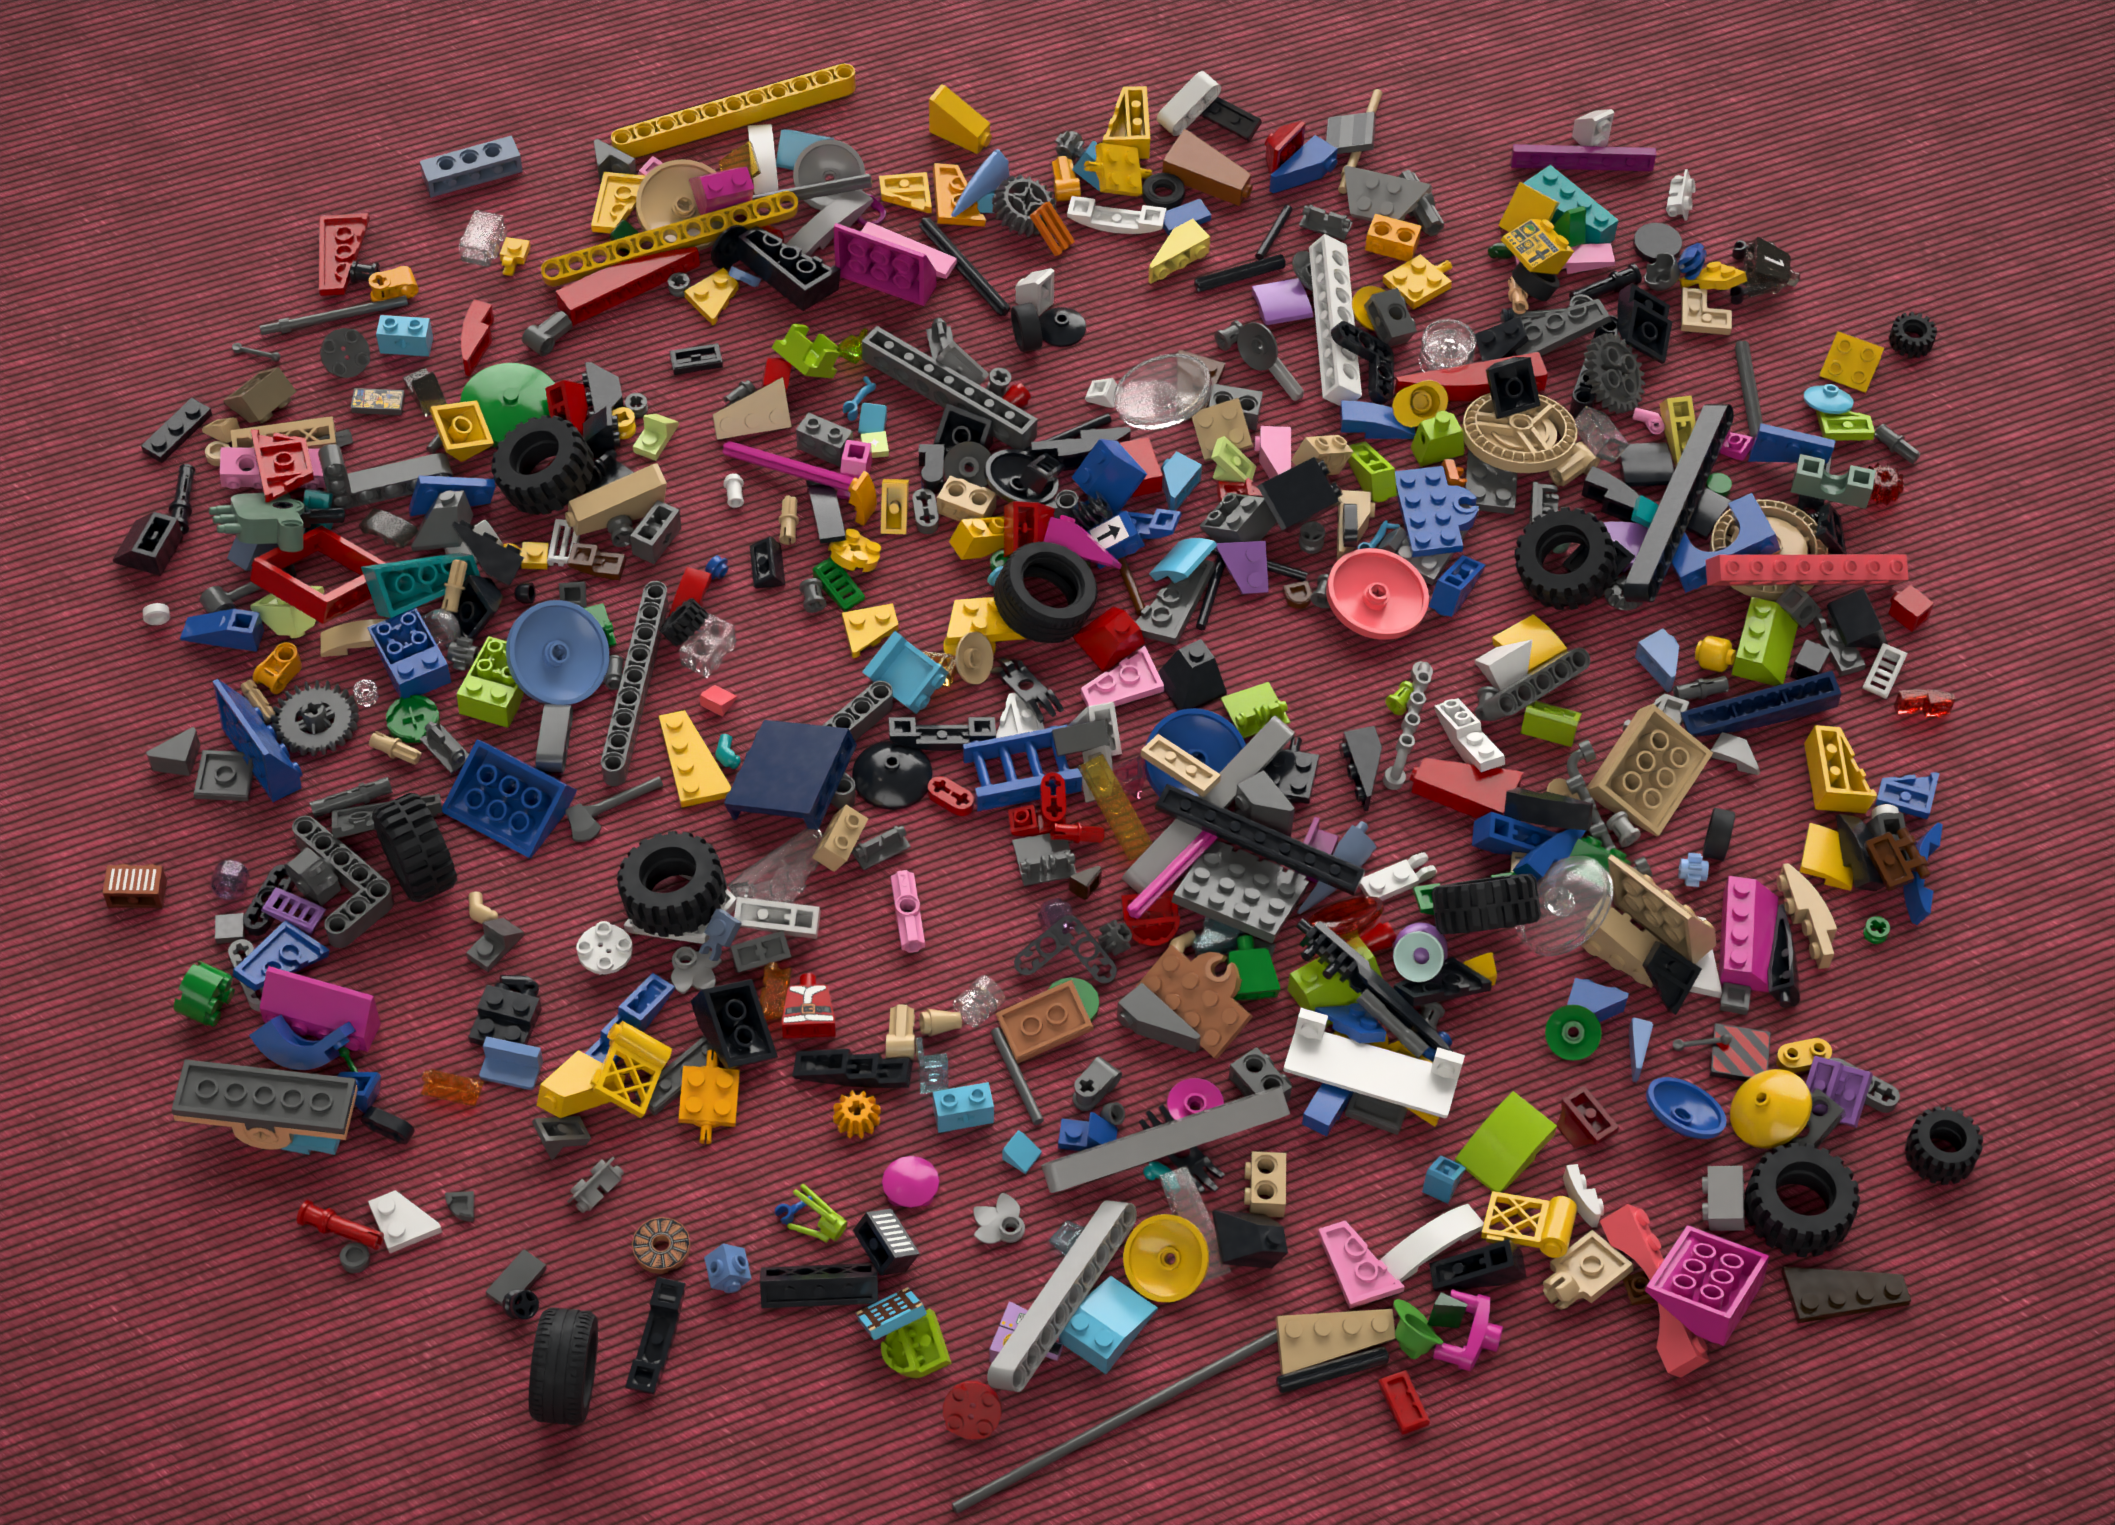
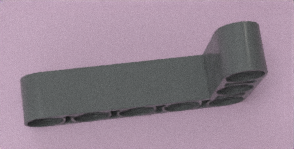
M328 444L318 451L327 493H333L332 508H343L345 510L411 495L414 493L419 475L453 477L449 459L443 453L431 454L347 474L342 451L338 445Z
M886 681L872 683L822 726L848 728L856 741L892 710V686ZM844 772L831 801V804L838 809L845 805L852 807L856 801L855 782L846 772Z
M300 816L292 824L297 846L301 850L308 847L319 857L329 860L335 868L334 873L338 877V882L353 894L350 899L330 914L324 923L331 946L344 948L392 909L394 899L391 887L386 879L339 839H333V834L314 818Z

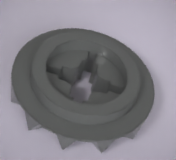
M1625 574L1612 582L1610 587L1604 591L1607 602L1613 607L1620 610H1633L1641 606L1643 602H1627L1624 599V595L1621 597V591L1624 589L1627 579Z

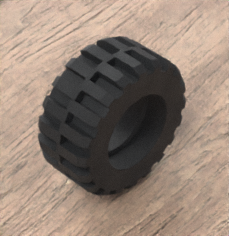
M544 415L539 419L533 417L524 424L522 422L517 424L516 429L512 432L509 430L505 434V439L503 441L500 440L496 448L498 451L494 452L491 466L495 483L514 507L524 513L528 512L529 514L539 515L541 512L543 515L551 514L553 510L560 511L564 509V506L570 500L584 493L586 490L585 485L590 483L591 473L594 471V456L587 442L570 421L558 416L551 418L549 415ZM556 456L547 468L530 475L538 463L546 458Z
M1561 507V511L1557 512L1551 509L1547 511V515L1541 517L1539 514L1533 518L1534 523L1532 525L1527 524L1523 529L1525 535L1518 537L1516 542L1518 548L1515 549L1514 553L1518 574L1525 589L1529 591L1530 596L1534 600H1540L1541 604L1546 607H1550L1553 604L1557 610H1564V606H1569L1570 610L1578 609L1579 604L1584 603L1587 606L1592 603L1591 599L1595 596L1600 598L1604 594L1603 588H1609L1612 584L1613 579L1611 575L1614 576L1617 570L1615 563L1617 561V553L1605 524L1602 521H1598L1597 516L1591 512L1586 515L1584 509L1575 508L1574 511H1571L1569 507ZM1579 543L1589 549V554L1584 564L1571 573L1559 575L1543 569V563L1548 553L1561 544Z
M407 793L376 807L372 813L374 828L390 867L408 898L412 902L421 903L453 888L457 882V873L454 869L455 866L451 859V854L436 821L433 819L430 810L426 807L425 802L421 800V797L416 793Z
M668 831L666 835L658 833L653 835L654 838L650 840L646 838L640 841V846L637 848L633 847L627 853L628 858L625 857L620 864V870L617 873V887L629 919L632 920L637 928L644 929V932L651 935L658 933L660 937H669L672 934L675 937L684 936L683 933L690 931L693 933L698 931V927L702 924L706 926L710 922L715 910L721 909L720 905L725 902V891L727 890V883L721 863L713 846L706 843V840L699 836L694 838L691 833L683 832L678 834L677 831ZM675 875L693 877L687 885L677 891L670 893H656L652 891L660 881Z
M1532 874L1500 876L1445 884L1434 887L1431 893L1436 929L1440 934L1468 933L1520 926L1538 922L1541 916L1537 881Z
M1789 1143L1787 1148L1780 1145L1773 1148L1772 1153L1768 1152L1763 1155L1760 1162L1753 1169L1745 1191L1746 1197L1744 1200V1210L1748 1212L1746 1216L1750 1226L1755 1225L1754 1233L1758 1238L1764 1237L1767 1240L1766 1245L1772 1249L1775 1246L1782 1249L1781 1253L1789 1255L1790 1252L1797 1253V1257L1805 1258L1808 1253H1812L1814 1257L1823 1255L1825 1249L1826 1251H1832L1839 1242H1843L1856 1217L1860 1197L1858 1196V1183L1856 1180L1852 1181L1854 1174L1849 1167H1843L1844 1161L1836 1155L1834 1158L1829 1155V1150L1823 1147L1821 1150L1816 1149L1814 1144L1805 1143V1146H1799V1143ZM1789 1184L1806 1186L1814 1190L1822 1198L1827 1211L1814 1216L1797 1214L1781 1202L1776 1189Z

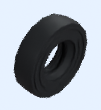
M1169 173L1151 175L1145 180L1142 187V197L1147 206L1166 208V211L1180 206L1185 197L1183 182L1175 175ZM1164 187L1173 192L1168 197H1160L1154 193L1156 189Z

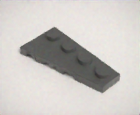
M1600 299L1568 307L1567 311L1561 313L1553 311L1546 313V317L1539 319H1524L1522 321L1529 341L1521 348L1515 350L1514 353L1518 356L1539 352L1540 356L1611 322L1610 316Z
M1203 560L1188 578L1177 583L1171 580V583L1165 589L1162 588L1156 594L1157 598L1155 601L1141 611V616L1136 621V624L1141 628L1143 637L1174 645L1178 644L1214 572V562Z

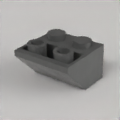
M1228 493L1222 498L1217 507L1208 514L1200 528L1218 543L1261 541L1277 521L1263 497Z

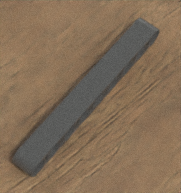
M660 581L649 582L644 587L601 758L603 780L610 786L622 785L627 779L662 636L659 630L662 628L661 625L665 623L669 607L667 587Z

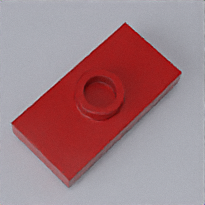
M1406 1370L1379 1379L1378 1385L1402 1435L1429 1426L1430 1420Z

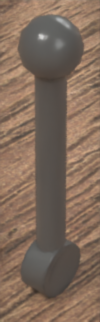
M240 343L232 345L234 353L246 352L271 358L274 362L281 359V355L278 352L268 353L242 347Z
M1724 1034L1719 1038L1686 1042L1676 1039L1673 1042V1048L1675 1051H1682L1684 1047L1715 1043L1728 1045L1731 1043L1732 1038L1730 1035Z

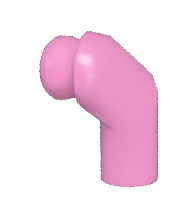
M1635 408L1633 420L1644 422L1653 434H1660L1664 431L1665 424L1658 413Z

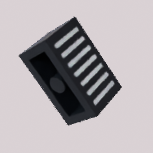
M892 1208L866 1212L852 1230L880 1276L906 1272L920 1255Z

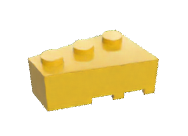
M1815 725L1804 742L1815 809L1866 814L1877 798V794L1874 789L1870 790L1864 779L1866 774L1863 768L1859 769L1853 758L1855 754L1840 727Z

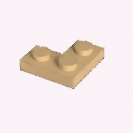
M1683 287L1681 293V331L1730 335L1732 329V310L1707 308V289Z

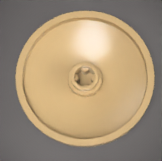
M672 160L652 169L642 180L636 196V214L643 231L700 216L689 179L716 173V171L703 163L692 160ZM715 221L710 226L717 230L721 229L724 225L719 221ZM691 228L687 233L690 236H697L700 230ZM667 235L664 241L673 243L677 238L674 235ZM715 241L694 247H697L698 251L712 246Z

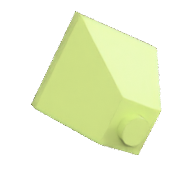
M310 586L324 594L323 586ZM271 593L250 605L251 610L259 612L261 620L277 635L298 638L305 635V631L313 627L316 622L312 617Z

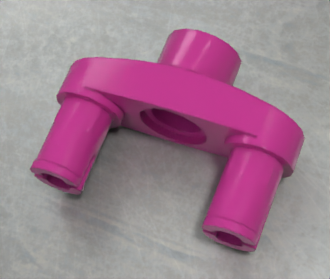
M1452 1289L1450 1296L1468 1304L1465 1312L1473 1313L1474 1321L1467 1346L1464 1345L1461 1348L1446 1343L1442 1345L1436 1344L1433 1359L1459 1365V1369L1471 1371L1479 1358L1482 1348L1497 1352L1503 1326L1488 1322L1490 1312L1489 1296L1482 1294L1474 1296Z

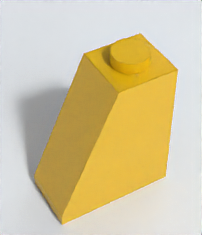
M941 84L929 98L930 133L976 154L983 147L989 145L992 138L990 122L949 88Z
M578 1050L540 1084L536 1106L558 1118H563L609 1103V1100L592 1092L594 1086L590 1084L595 1069H601L603 1063ZM622 1074L620 1077L624 1084L625 1075ZM613 1077L605 1079L603 1087L612 1092L618 1091Z

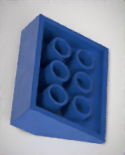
M214 680L213 686L222 730L236 750L244 753L246 757L243 756V759L247 765L249 759L252 758L253 774L272 802L301 789L300 777L303 774L297 762L292 763L290 761V755L283 743L279 745L276 741L275 731L271 725H265L260 709L258 707L253 708L247 698L220 680Z
M477 739L442 806V812L522 855L532 858L565 815V809L569 808L577 789Z

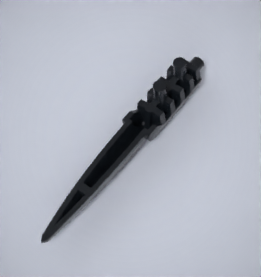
M1302 919L1296 925L1305 934L1299 945L1303 948L1306 945L1308 946L1301 953V957L1305 961H1310L1317 954L1320 956L1318 962L1321 965L1326 961L1329 965L1322 972L1326 979L1330 980L1339 972L1342 975L1339 979L1344 983L1348 980L1349 986L1357 993L1360 992L1362 994L1368 989L1399 1021L1417 1034L1428 1046L1436 1051L1438 1047L1453 1052L1427 1021L1394 988L1370 968L1369 962L1324 923L1319 921L1313 927L1306 920Z

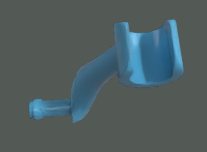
M867 376L863 378L867 385L858 392L852 401H847L843 405V413L849 412L847 415L849 421L857 419L858 404L867 394L876 389V384L872 383Z
M1385 520L1370 543H1360L1357 550L1375 548L1384 538L1387 528L1396 530L1400 525L1390 524Z

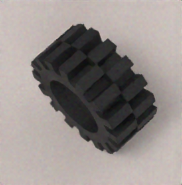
M1910 312L1909 316L1903 313L1893 323L1889 335L1890 346H1894L1893 350L1895 352L1900 350L1899 355L1904 356L1905 353L1908 354L1907 358H1912L1913 355L1916 358H1920L1921 354L1926 356L1932 350L1937 335V327H1934L1935 323L1933 321L1929 322L1930 318L1928 316L1922 318V313H1918V316H1914V312ZM1913 332L1918 334L1921 338H1912L1906 335L1905 333Z
M690 598L688 601L683 602L682 606L679 605L676 611L670 614V617L666 618L659 631L677 647L683 641L686 642L690 636L692 637L696 630L700 629V625L704 624L708 613L693 598Z

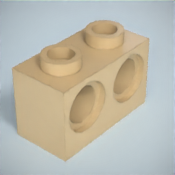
M1339 435L1305 437L1291 461L1297 466L1316 457L1319 461H1325L1331 472L1328 475L1340 474L1354 451L1347 445V441Z
M949 476L937 496L938 514L957 521L989 518L996 509V494L993 491L953 476Z
M848 805L842 807L831 819L812 858L835 872L849 858L868 818Z
M1252 1151L1251 1162H1245V1179H1250V1188L1245 1187L1244 1205H1250L1249 1213L1265 1214L1268 1217H1284L1286 1206V1153ZM1267 1169L1271 1173L1264 1174L1261 1173L1259 1170ZM1268 1195L1271 1198L1265 1200L1260 1198L1259 1196Z

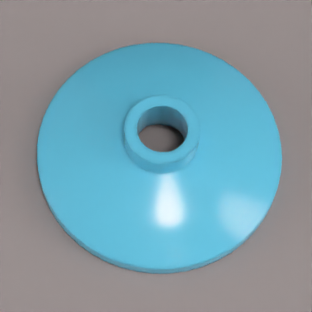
M1832 384L1810 387L1804 392L1803 396L1804 401L1810 407L1829 414L1846 413L1852 409L1854 404L1852 397L1848 393Z

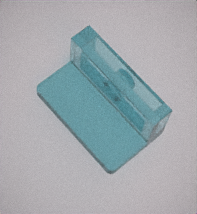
M922 1037L916 1038V1065L920 1094L948 1089L947 1053L924 1056Z

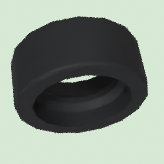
M1521 262L1512 271V277L1520 288L1541 301L1549 300L1560 286L1555 274L1530 272Z
M1032 303L1012 306L1011 322L1018 348L1022 352L1040 349L1042 347V331L1034 305Z
M1716 807L1713 809L1705 838L1703 857L1724 861L1733 831L1735 812Z

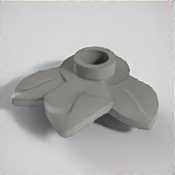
M681 947L672 956L674 968L671 974L672 984L681 994H685L692 986L698 990L715 987V976L712 969L717 967L722 960L719 958L718 961H711L709 957L712 951L710 950L708 954H701L690 947ZM684 960L690 961L689 963H681Z
M1001 1193L996 1207L976 1206L973 1209L975 1221L980 1226L975 1232L974 1237L986 1244H994L1002 1240L1013 1243L1023 1237L1025 1225L1023 1220L1019 1218L1020 1206L1011 1196ZM1012 1227L1015 1231L1007 1232L1006 1229Z

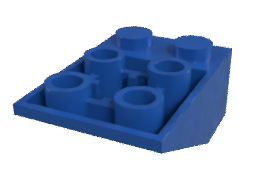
M416 607L367 627L389 678L400 698L403 697L405 699L410 698V695H422L451 683L448 664Z

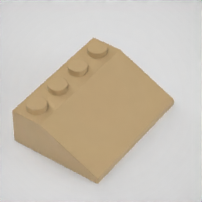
M1651 704L1637 711L1587 786L1590 796L1606 809L1615 814L1625 811L1630 822L1655 836H1659L1713 752L1656 705Z
M1613 855L1608 857L1614 905L1623 912L1628 913L1632 919L1673 951L1694 964L1716 946V931L1707 920L1702 921L1689 906L1680 904L1668 890L1659 888L1650 876L1642 875L1636 869Z

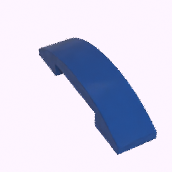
M1156 509L1154 515L1128 512L1142 539H1156L1172 535L1181 517V511ZM1112 510L1113 517L1124 511Z
M1941 823L1935 824L1917 842L1916 847L1920 855L1924 856L1926 860L1940 847L1943 826ZM1912 871L1915 879L1913 883L1904 886V898L1912 923L1918 925L1931 913L1934 891L1925 888V879H1921L1917 872Z

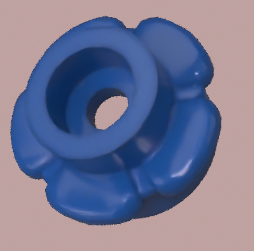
M718 555L714 556L706 565L705 572L711 573L712 580L716 577L721 579L729 569L726 565L728 560L726 558L722 559Z

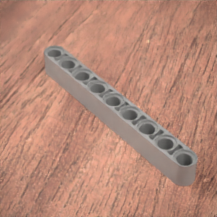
M1277 716L1272 717L1219 773L1221 775V782L1204 798L1200 795L1197 797L1226 809L1235 800L1237 785L1260 773L1292 739L1295 732ZM1175 819L1125 872L1121 879L1140 894L1203 830Z
M1278 1086L1042 1164L1041 1167L1049 1192L1054 1193L1285 1117L1290 1112L1282 1087Z
M1106 1200L1100 1205L990 1365L987 1380L991 1388L1020 1392L1025 1388L1134 1226L1137 1217L1134 1204Z

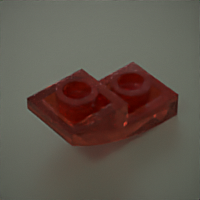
M1902 690L1898 692L1894 708L1897 714L1915 713L1922 710L1925 718L1943 717L1951 713L1956 697L1954 694L1938 690Z

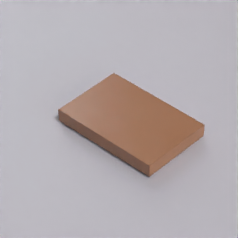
M1072 980L995 1013L1017 1064L1094 1030Z

